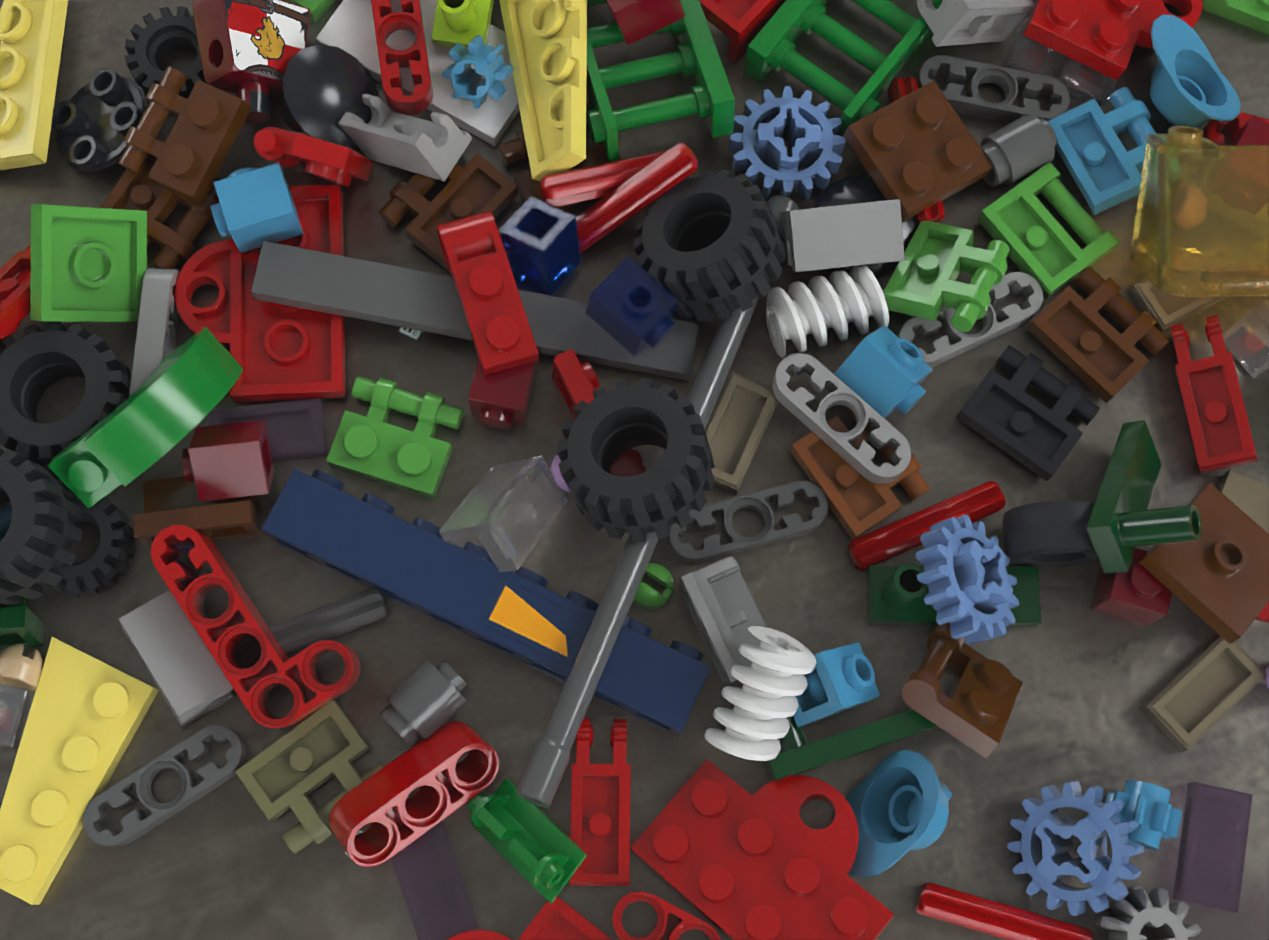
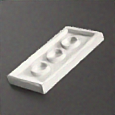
M343 0L316 37L317 45L323 44L341 48L356 57L371 74V77L382 83L371 0ZM390 0L392 12H402L401 0ZM420 0L433 88V98L427 109L432 112L448 115L457 126L495 147L520 111L513 72L508 78L499 80L504 84L507 91L498 101L487 93L486 101L480 108H475L472 100L463 97L454 99L452 96L455 90L451 84V79L442 77V72L449 65L456 63L448 53L452 48L436 46L431 40L437 0ZM490 24L487 45L495 48L497 45L502 44L504 47L500 54L503 57L504 65L511 66L506 34ZM397 30L389 35L386 43L392 49L405 50L414 44L416 36L408 30ZM410 67L400 68L403 95L414 94V84Z

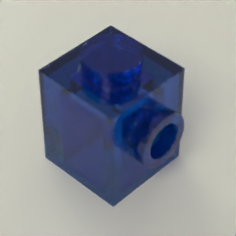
M531 196L498 230L515 281L545 295L551 296L581 263L576 216Z
M628 256L590 294L586 314L635 357L646 344L655 349L673 330L676 324L671 320L678 299Z

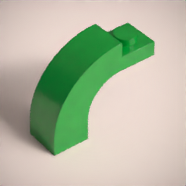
M204 327L166 356L153 374L127 400L58 453L47 467L90 508L121 484L124 487L127 486L180 442L224 398L244 369L214 335Z

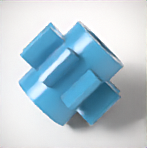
M476 35L469 42L468 50L464 45L457 43L448 52L451 59L456 63L449 65L442 72V77L451 79V84L455 90L452 96L454 99L463 97L472 100L474 107L480 108L486 101L487 93L497 101L503 96L507 90L499 80L508 78L514 70L512 66L504 65L503 57L500 54L504 47L502 44L494 48L483 44L481 35Z
M1126 780L1123 792L1115 790V793H1107L1105 804L1118 799L1125 803L1121 812L1117 815L1121 822L1136 820L1139 825L1133 832L1127 834L1129 842L1141 844L1147 850L1158 851L1161 838L1169 840V837L1177 839L1183 810L1171 807L1172 804H1169L1171 791L1147 782Z

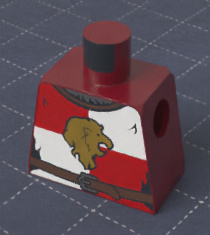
M192 0L205 81L208 85L217 89L236 93L238 98L243 99L251 107L245 122L262 123L270 120V101L283 96L282 78L288 61L301 49L306 48L310 9L282 0Z

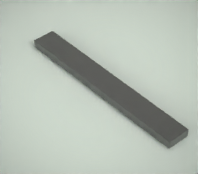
M267 241L262 243L251 290L253 299L473 340L453 277ZM518 289L539 353L556 356L572 348L580 361L689 381L692 373L699 324Z

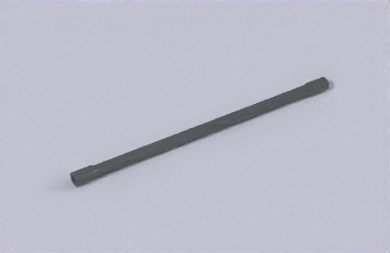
M775 195L770 197L768 206L784 236L781 212L799 210V206L788 197ZM760 296L751 301L754 305L744 312L739 308L732 311V317L720 320L688 395V399L693 403L696 414L700 415L704 430ZM655 532L646 533V542H633L630 534L627 538L545 733L536 744L516 790V794L519 797L533 804L549 808L570 760V750L659 540Z

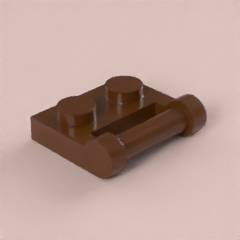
M950 623L937 624L929 634L927 639L928 651L918 671L908 676L902 688V698L910 708L987 759L1000 743L1023 682L1014 677L1010 670L1002 663L989 660L965 644L964 637L952 638ZM946 666L959 673L949 696L941 692V685L939 683Z

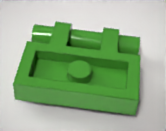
M921 221L904 252L905 260L899 261L883 291L888 310L936 321L943 306L954 308L956 311L951 320L953 327L962 332L970 331L975 321L985 316L991 303L989 293L994 285H998L1002 281L1008 267L1006 258L1010 251L1009 246L1004 241L993 240L989 243L987 249L973 247V230L932 221ZM960 272L972 274L973 277L969 284L956 281Z
M358 376L352 388V397L370 402L371 406L367 416L345 410L326 460L328 466L435 500L453 448L451 443L436 439L434 435L438 424L458 430L463 419L464 409L445 403V397L428 392L425 396L399 389L397 382L381 377L378 381ZM391 410L418 417L415 430L410 431L388 424L387 421Z

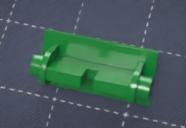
M505 778L494 794L487 795L482 791L468 802L467 809L471 812L470 820L472 826L549 903H553L587 857V854L535 804L519 797L516 794L517 787L509 779Z

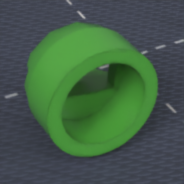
M648 563L644 574L665 586L666 589L661 595L654 588L641 581L633 602L642 609L657 610L664 607L670 601L674 591V579L670 571L663 565Z

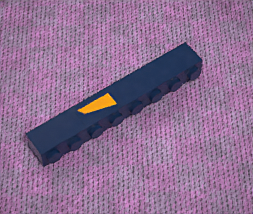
M294 468L261 528L272 542L368 588H376L381 594L566 683L598 609V603L574 591H569L565 598L545 588L548 580L527 568L517 566L514 573L494 564L497 556L479 545L466 542L463 548L458 547L443 539L446 534L444 530L424 519L416 517L413 523L410 524L393 516L395 508L376 496L365 493L362 500L343 492L345 484L330 474L315 469L312 475L309 476ZM626 616L593 696L679 737L711 667L701 662L704 655L697 649L675 640L668 647L649 638L652 631L649 627Z

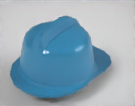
M1161 15L1153 21L1151 39L1159 63L1152 73L1149 94L1157 110L1178 133L1187 135L1193 133L1212 119L1221 122L1233 121L1240 114L1241 103L1238 95L1226 77L1220 72L1207 47L1195 30L1185 21L1173 15Z
M905 749L891 753L877 765L866 779L846 796V800L855 814L859 830L858 852L849 875L858 878L877 876L893 866L908 851L927 848L942 835L948 821V801L951 799L952 793L945 784L938 781L931 762L921 753Z

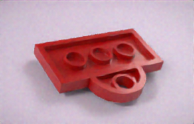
M1036 0L1023 35L1117 81L1127 69L1135 44L1153 48L1151 39L1153 21L1161 15H1173L1185 21L1193 28L1201 16L1203 1ZM1164 3L1175 6L1182 17L1170 13L1164 6Z
M340 184L289 186L304 234L276 243L344 256L343 192ZM231 237L230 240L217 241L201 248L186 261L175 285V302L178 313L194 335L206 327L226 350H230L232 357L244 369L230 389V397L235 403L346 397L345 316L253 299L251 290L261 247L240 253ZM214 285L219 288V296L212 305L199 308L191 304L192 294L200 286Z
M706 759L630 847L632 853L731 940H876L894 917L893 912L848 876L858 852L859 830L855 814L846 798L836 788L814 777L791 775L774 782L771 781L762 786L752 796L710 760ZM823 800L830 804L835 812L832 823L823 829H812L805 825L800 818V811L807 802Z

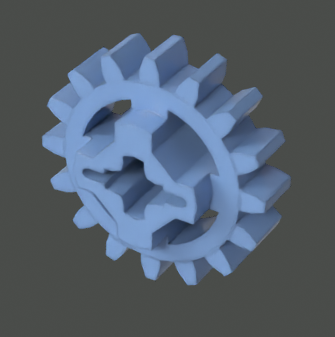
M785 86L781 98H775L773 93L766 89L763 90L761 105L748 99L745 102L743 115H735L734 134L730 135L728 151L736 153L733 155L731 167L733 171L746 169L745 176L750 178L753 185L757 182L763 185L761 192L765 199L769 197L773 190L780 191L781 196L790 198L792 191L798 190L804 200L810 199L813 184L825 190L831 178L830 173H838L843 159L839 155L843 153L846 139L837 135L839 134L842 121L840 118H826L830 107L827 101L820 103L816 107L812 105V91L806 90L801 98L797 99L793 98L790 86ZM783 132L786 133V142L789 143V149L791 150L790 157L787 156V147L784 146ZM804 165H811L804 170L798 171Z
M963 515L958 518L951 517L931 525V531L922 534L920 537L925 549L916 552V558L924 565L923 569L925 570V572L917 574V580L928 586L929 593L926 594L924 601L926 605H932L934 610L937 611L936 622L939 625L949 622L951 637L954 639L965 637L967 644L970 645L1005 635L1007 633L1006 626L1012 625L1016 621L1010 609L1019 606V600L1012 594L1013 588L1011 586L1018 583L1017 578L1007 573L1006 566L1011 560L998 546L999 539L997 536L987 538L985 536L984 523L979 521L972 524L969 515Z
M1070 781L1064 783L1062 794L1054 784L1041 788L1043 802L1035 797L1027 798L1022 802L1025 811L1030 816L1029 818L1018 817L1011 820L1010 825L1021 832L1022 835L1020 840L1007 843V849L1022 854L1023 861L1013 867L1012 870L1014 875L1029 873L1033 879L1026 889L1029 896L1044 890L1048 893L1046 899L1047 909L1055 910L1067 901L1070 915L1078 916L1085 913L1087 901L1094 912L1098 913L1109 908L1107 895L1118 901L1129 894L1121 879L1134 880L1140 877L1141 871L1135 865L1129 863V858L1143 853L1144 846L1129 842L1127 834L1133 832L1139 825L1136 820L1121 822L1117 816L1125 804L1121 799L1104 804L1102 803L1103 787L1098 785L1089 787L1083 796L1079 781ZM1072 807L1084 810L1089 814L1079 821H1073L1066 813L1061 814L1058 809ZM1107 836H1109L1111 842L1112 859L1107 855ZM1072 837H1078L1082 843L1077 849L1080 857L1075 859L1068 852L1073 846L1072 841L1069 839ZM1039 838L1042 840V857L1039 847ZM1066 876H1077L1084 884L1089 882L1093 887H1073L1061 882V880Z

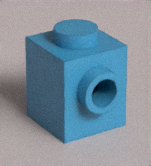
M279 163L259 169L242 168L232 172L226 179L214 182L220 202L211 205L214 221L220 236L226 237L231 235L240 253L262 247L263 241L276 243L304 234L289 185Z
M883 325L860 342L834 375L886 419L896 410L904 416L918 403L927 392L920 384L933 369L923 361L924 357L921 351L912 342L904 338H898Z
M859 642L822 651L814 655L817 664L811 673L803 674L808 685L802 695L795 696L799 707L793 717L797 727H801L840 715L881 697L875 683L874 669L870 661L864 656Z

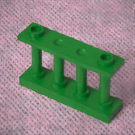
M587 0V7L604 4L606 1ZM680 0L685 17L648 35L651 36L667 32L669 37L677 35L680 44L677 45V51L599 69L593 49L625 42V39L616 21L587 27L586 92L592 110L586 111L587 122L593 143L603 142L609 162L619 160L618 132L696 114L698 119L706 118L712 138L733 134L735 98L699 0ZM681 73L683 77L691 76L694 86L691 87V93L613 111L606 93L607 89Z
M786 0L748 45L743 72L760 83L772 68L777 72L784 69L843 111L841 116L842 124L839 134H837L844 137L843 134L849 125L879 110L881 106L877 102L879 97L932 33L922 15L917 20L889 0H851L903 36L887 57L826 15V7L824 5L828 0ZM933 0V6L938 9L942 0ZM802 32L808 35L812 32L816 33L874 73L858 94L794 51L796 46L794 41Z

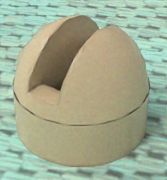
M20 643L10 645L2 650L0 653V683L19 690L36 691L44 665L40 652L33 648L27 657L22 656L24 644Z

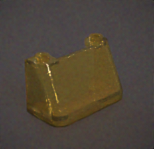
M1190 126L1170 127L1168 134H1148L1130 260L1155 288L1170 295L1183 297L1269 296V145L1217 146L1211 140L1203 138V130Z

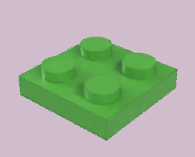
M31 204L30 320L53 322H138L143 279L147 270V211Z

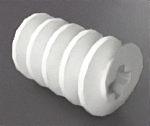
M866 265L853 266L849 274L840 269L830 274L828 280L820 275L814 276L809 280L808 287L803 282H793L789 285L787 293L780 287H774L768 292L766 299V321L773 348L781 358L786 356V340L791 339L796 349L801 353L807 350V334L812 333L817 344L822 347L827 345V329L833 328L838 339L843 341L848 338V323L853 322L861 335L869 332V317L871 316L874 317L878 327L883 325L888 327L889 312L884 293L873 272Z
M750 626L748 630L761 640L760 645L742 644L739 652L752 662L751 667L734 665L730 670L731 675L743 683L742 688L726 686L721 692L722 696L735 706L733 709L717 707L713 712L714 718L726 728L725 730L709 728L704 736L710 744L728 754L747 760L768 761L777 757L781 750L778 739L784 738L789 731V720L786 717L793 716L799 707L795 696L802 695L807 688V680L803 674L811 673L817 662L811 651L791 636L771 628Z

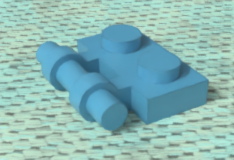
M1127 87L1116 90L1110 96L1109 100L1115 110L1105 115L1094 98L1047 121L1056 134L1057 145L1055 148L1094 215L1144 192L1145 181L1139 173L1143 170H1152L1160 184L1168 183L1179 175V170L1171 159L1174 155L1173 149L1166 138H1158L1149 123L1151 117L1149 110L1143 101L1135 100ZM1121 132L1130 133L1138 147L1127 152L1117 134Z

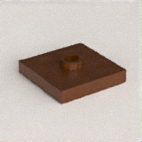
M1209 483L1188 504L1195 505L1200 513L1202 524L1200 540L1153 545L1139 563L1231 644L1242 637L1269 602V534L1214 485Z

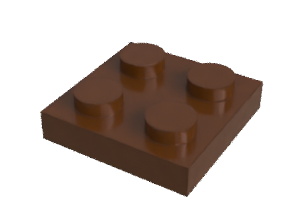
M935 81L849 125L843 134L886 200L900 199L902 222L982 179L993 168V165Z

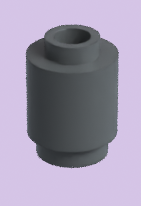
M1026 114L985 137L981 142L980 148L993 165V168L982 179L992 187H996L999 184L1010 185L1051 162L1055 156L1054 147L1057 145L1056 134L1052 126L1044 119H1038L1032 114Z
M426 660L387 698L390 704L380 715L412 747L422 737L426 739L440 726L444 725L467 702L460 693L467 686V683L444 660L436 667Z

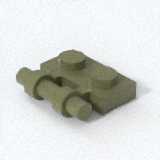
M332 700L236 770L235 773L268 820L274 821L288 809H292L300 822L284 833L282 838L291 851L297 854L313 841L320 844L333 834L329 825V818L334 804L345 794L382 769L383 766L379 762L362 776L359 775L351 762L370 748L338 703ZM335 775L344 789L317 809L307 795Z

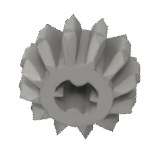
M1142 886L1129 887L1127 900L1121 899L1117 901L1111 897L1108 899L1109 909L1115 916L1114 918L1098 916L1095 920L1096 925L1100 929L1109 931V939L1102 940H1145L1147 937L1140 935L1143 927H1152L1155 936L1148 938L1149 940H1188V937H1195L1202 931L1198 924L1182 923L1190 906L1184 901H1175L1169 904V894L1164 888H1153L1147 894Z

